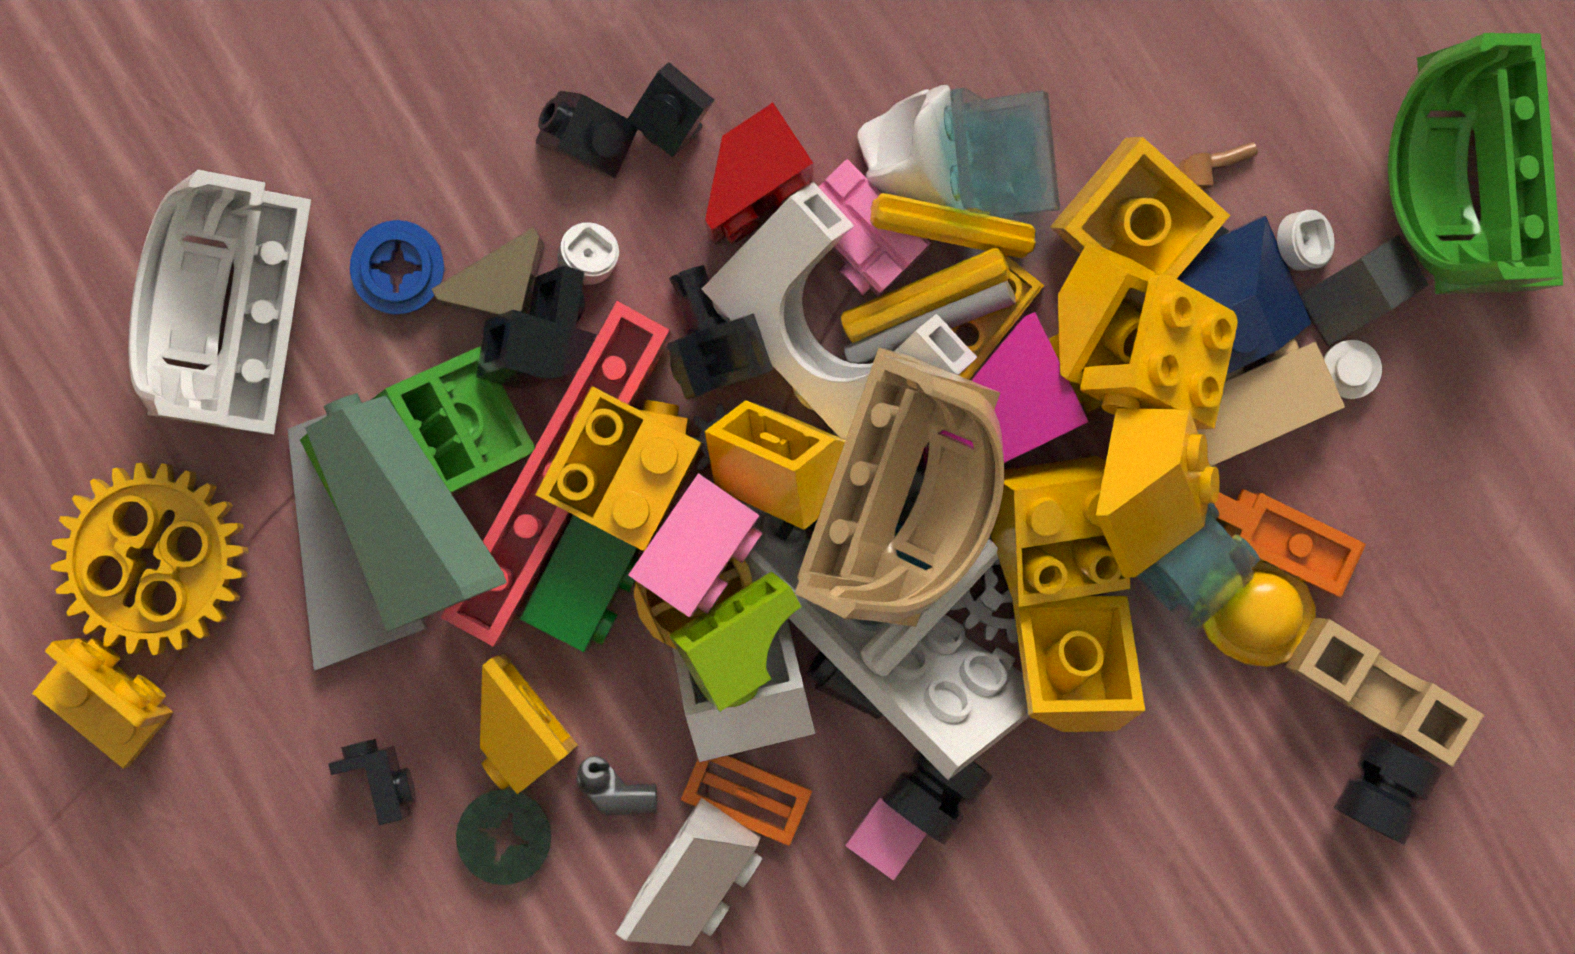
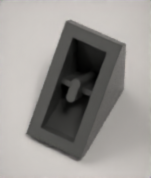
M1397 235L1299 295L1311 322L1326 346H1329L1393 310L1429 284L1400 236Z

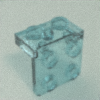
M966 88L952 89L950 94L951 105H946L944 108V125L948 139L955 141L957 165H952L950 168V184L954 199L961 201L963 208L967 211L999 218L1060 210L1048 93L1041 90L984 99Z

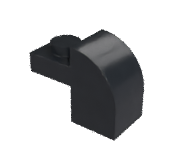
M563 265L535 277L530 314L510 310L485 320L476 378L513 388H529L566 376L577 370L584 361L597 335L576 328L585 306V296L581 292L584 272Z

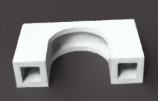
M812 182L790 196L709 280L702 290L712 300L716 312L726 321L754 313L772 367L793 387L795 396L804 406L814 410L833 430L835 436L846 440L873 363L856 364L837 358L818 343L806 323L802 305V295L806 279L814 266L854 227L851 221ZM937 314L920 326L895 350V352L909 355L956 375H959L977 358Z

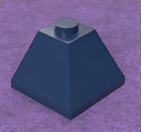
M1261 216L1208 241L1177 278V280L1235 312L1238 324L1227 374L1281 349L1311 324L1288 266L1280 255L1277 240L1266 216Z

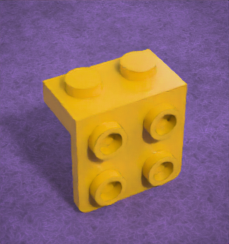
M1168 274L1152 275L1148 281L1130 364L1085 367L1080 391L1102 401V409L1114 415L1116 408L1188 409L1191 412L1197 430L1215 429L1238 324L1237 316L1231 309Z

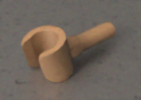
M1250 142L1221 153H1196L1182 160L1178 165V169L1199 188H1211L1214 186L1212 169L1222 168L1257 156L1258 150L1255 143Z

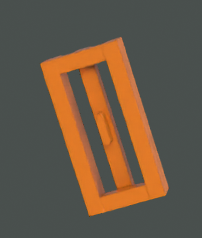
M727 755L699 762V759H697L681 801L696 807L700 799L703 798L747 829L790 846L813 790L734 756ZM709 762L721 765L796 797L794 806L792 807L706 771ZM700 783H705L788 818L784 829L698 793Z

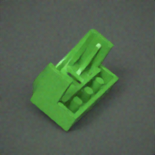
M1483 33L1462 43L1418 57V74L1401 104L1391 134L1388 154V181L1392 205L1398 223L1419 262L1434 276L1435 294L1536 291L1562 286L1563 272L1545 49H1542L1541 33ZM1431 111H1461L1466 117L1427 116ZM1471 128L1474 131L1481 206L1480 224L1472 204L1468 181V147ZM1474 236L1471 240L1441 241L1439 239Z

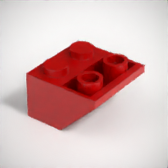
M774 103L766 106L722 135L705 217L708 234L714 244H717L724 238H727L731 245L742 240L760 226L757 221L759 215L774 205L779 209L790 196L810 185L809 182L813 180V161Z

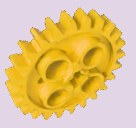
M136 463L133 480L124 468H113L112 487L101 479H92L90 484L95 498L90 499L80 495L73 496L72 500L81 513L78 517L60 516L59 521L71 530L70 537L54 539L51 544L58 549L67 551L65 560L57 561L51 564L50 567L51 570L68 573L69 580L55 589L56 594H74L77 598L67 610L68 616H77L84 613L89 615L83 628L85 634H94L103 627L106 628L103 645L106 647L116 646L123 636H126V650L128 654L139 653L145 639H147L151 654L158 655L164 654L167 637L176 650L188 648L187 630L199 639L210 636L204 619L209 618L216 622H225L227 620L225 612L218 604L221 600L239 601L241 596L228 585L230 579L246 578L248 574L241 568L233 566V558L249 553L248 547L232 545L230 538L239 533L244 526L242 523L225 524L222 519L233 507L232 503L228 501L219 502L214 505L210 503L217 488L214 484L206 483L196 491L193 490L196 481V473L193 471L185 470L177 481L174 482L173 465L161 463L155 478H153L148 463ZM135 503L142 505L148 516L146 528L137 536L128 532L124 523L126 511ZM172 510L175 513V518L172 524L160 536L165 523V515L167 511ZM188 528L196 530L202 540L200 553L191 561L183 558L177 547L179 536ZM142 549H154L153 555L161 560L158 568L146 569L147 562L140 558ZM110 556L119 562L123 573L120 583L112 590L104 586L99 577L101 564ZM139 581L135 603L132 607H128L125 604L127 595ZM163 581L173 587L177 598L174 608L166 615L156 610L152 601L154 589Z

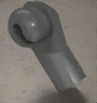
M598 756L588 757L579 765L576 776L578 787L601 813L605 815L657 813L656 784L626 785L604 758Z

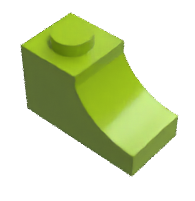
M771 571L713 607L708 614L700 615L669 636L701 693L721 712L727 707H737L748 702L757 694L760 686L771 680L766 670L767 655L771 642L781 625L802 606L792 588Z

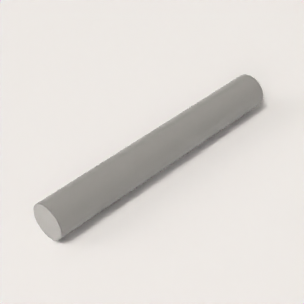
M1005 281L845 345L844 351L849 363L864 364L875 359L879 347L895 351L912 333L935 314L952 329L1015 304L1016 300L1013 290L1008 281Z

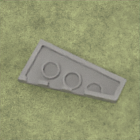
M327 414L287 429L314 671L428 629L425 619L422 618L389 632L386 631L343 521L299 440L307 434L305 427L326 417Z

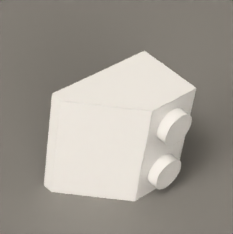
M788 619L775 634L768 651L766 670L771 680L760 686L757 694L748 702L737 707H727L721 712L701 693L678 650L673 648L685 716L699 762L815 734Z

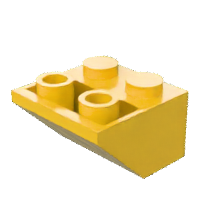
M592 386L535 495L645 551L660 530L704 444Z
M746 400L704 431L714 484L732 497L803 530L818 519L846 440L796 418Z
M1092 456L1004 470L1002 500L990 535L993 543L998 548L997 556L1012 600L1017 607L1130 589V577L1122 576L1096 518L1106 461L1102 458Z

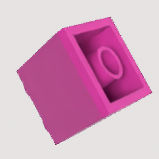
M1035 312L1025 316L1012 329L971 379L973 382L1000 392L994 411L1002 432L1004 463L1089 422L1069 380H1066L1060 374V362ZM945 430L940 432V434L948 435L973 446V443L967 439ZM929 443L928 446L924 448L922 453V459L926 466L928 460Z

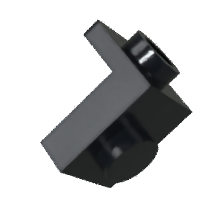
M668 62L657 71L627 120L640 130L652 144L660 147L673 157L699 134L703 128L701 120L715 100Z
M559 91L556 97L552 98L545 105L538 121L540 132L536 138V144L546 149L559 151L606 177L616 178L638 129L627 120L628 118L583 94Z
M754 313L693 332L667 344L671 357L670 367L677 383L680 384L684 397L687 400L773 370Z
M376 739L341 747L343 758L328 763L331 775L365 767L379 826L403 820L411 815L409 804L416 803L414 782L408 768L400 769L395 746L378 749Z

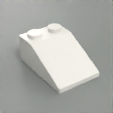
M701 798L637 893L616 935L625 941L691 946L701 931L711 936L730 907L721 900L733 882L743 888L762 860V857L754 852L761 835L747 829Z

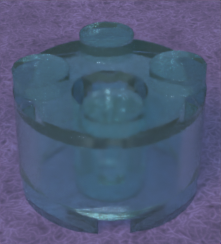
M1208 503L1205 526L1137 576L1146 588L1170 611L1180 604L1192 613L1184 622L1194 628H1201L1253 580L1254 573L1252 568L1260 561L1256 551L1245 539L1237 534L1231 537L1216 521L1220 514L1213 503Z

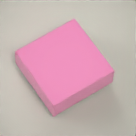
M879 796L849 837L845 846L894 881L927 834L897 813Z

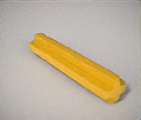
M887 193L879 194L877 199H873L870 207V222L878 229L984 251L998 248L1003 255L1024 258L1028 253L1033 252L1036 245L1034 240L1036 230L1028 223Z
M992 248L844 311L841 315L843 329L852 343L1007 281L1010 277L1008 264L1002 252L998 248Z

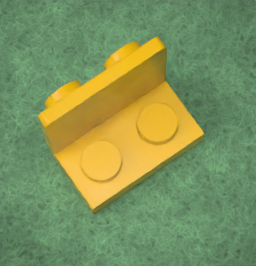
M91 637L89 641L85 638L52 641L45 650L57 664L32 694L120 767H129L174 713L162 703L166 697L165 693L142 675L138 674L134 679L116 665L120 660V656L111 647L104 646L103 642L95 637Z

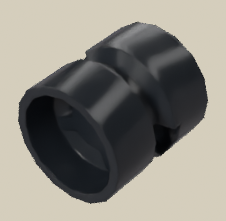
M1372 734L1357 762L1362 772L1360 778L1348 779L1334 809L1405 845L1419 818V814L1414 807L1416 802L1429 799L1443 771L1417 755Z
M917 749L911 757L915 769L912 773L901 772L882 800L920 830L945 845L964 818L960 809L962 804L975 803L993 776L972 761L947 780Z

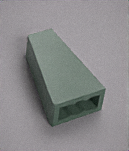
M358 393L340 398L324 406L327 414L326 417L305 427L387 632L507 583L503 571L387 396L366 402H361Z

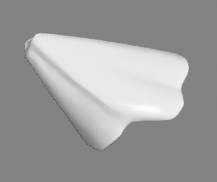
M940 85L931 90L926 89L897 102L889 111L870 120L859 129L857 140L868 168L866 178L880 192L974 212L951 90L948 85Z

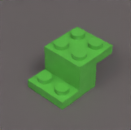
M481 346L387 387L371 399L387 396L453 497H456L478 481L529 457L535 449L504 387L498 383L476 378ZM306 434L299 440L339 513L308 434Z

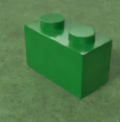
M573 515L520 620L582 652L589 650L592 642L602 646L618 617L617 613L609 609L619 589L630 593L636 582L628 574L639 560L636 556L640 549Z

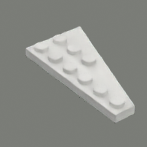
M737 499L760 515V518L753 527L763 534L745 559L750 568L753 582L772 571L786 582L795 593L799 582L797 576L810 542L806 538V531L796 526L787 540L784 541L775 535L784 520ZM796 595L802 607L794 612L789 619L947 780L1029 718L1023 673L1012 667L1015 658L998 647L991 654L965 637L963 625L947 615H944L888 675L880 677L863 663L860 653L862 648L886 623L844 619Z

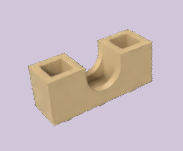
M1315 617L1284 668L1432 760L1453 767L1484 717V714L1434 683L1426 682L1393 664L1379 654L1381 652L1379 649L1334 621Z

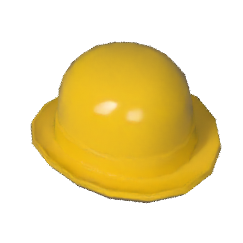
M1249 558L1224 566L1209 578L1199 600V620L1208 640L1224 655L1245 665L1270 667L1287 663L1316 617V606L1308 586L1302 580L1258 559Z

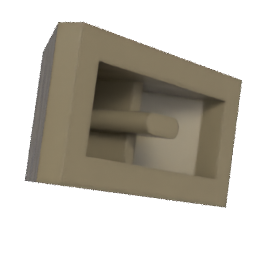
M534 227L431 290L437 300L446 306L492 317L510 310H517L528 314L535 277L538 275L545 244Z

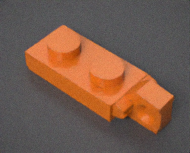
M1242 489L1237 500H1234L1219 492L1217 502L1215 504L1208 503L1206 516L1224 524L1219 537L1232 543V547L1338 598L1342 597L1366 546L1365 543L1263 493L1254 494Z

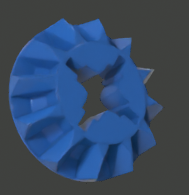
M403 220L386 221L370 228L357 241L350 259L351 280L358 295L374 309L393 315L421 310L435 296L431 289L442 282L446 271L441 247L434 237L421 226ZM398 243H401L404 260L414 264L416 267H422V271L404 274L402 284H399V292L396 293L393 277L380 269H374V265L383 266L384 263L393 262L395 253L398 252Z

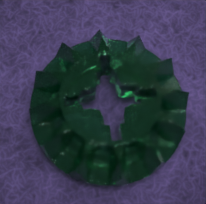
M492 790L472 801L461 815L456 832L457 849L465 866L478 878L498 885L515 884L532 876L544 863L550 851L551 824L540 803L534 801L522 792L516 794L514 790ZM511 812L514 814L511 821L514 823L513 833L521 836V840L528 841L529 845L523 843L520 845L510 844L506 851L501 854L500 861L495 860L498 852L495 849L497 840L488 836L487 832L481 831L480 827L485 829L490 827L499 828Z

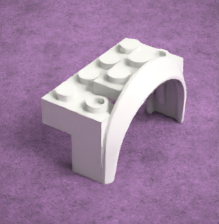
M196 170L165 195L154 215L142 250L133 291L129 323L128 355L130 376L134 390L148 409L147 415L262 434H274L311 199L265 191V182L203 170ZM190 235L222 241L228 249L183 241L182 239ZM233 261L235 268L223 344L218 354L222 312ZM164 359L205 365L208 367L204 370L169 365L165 362Z

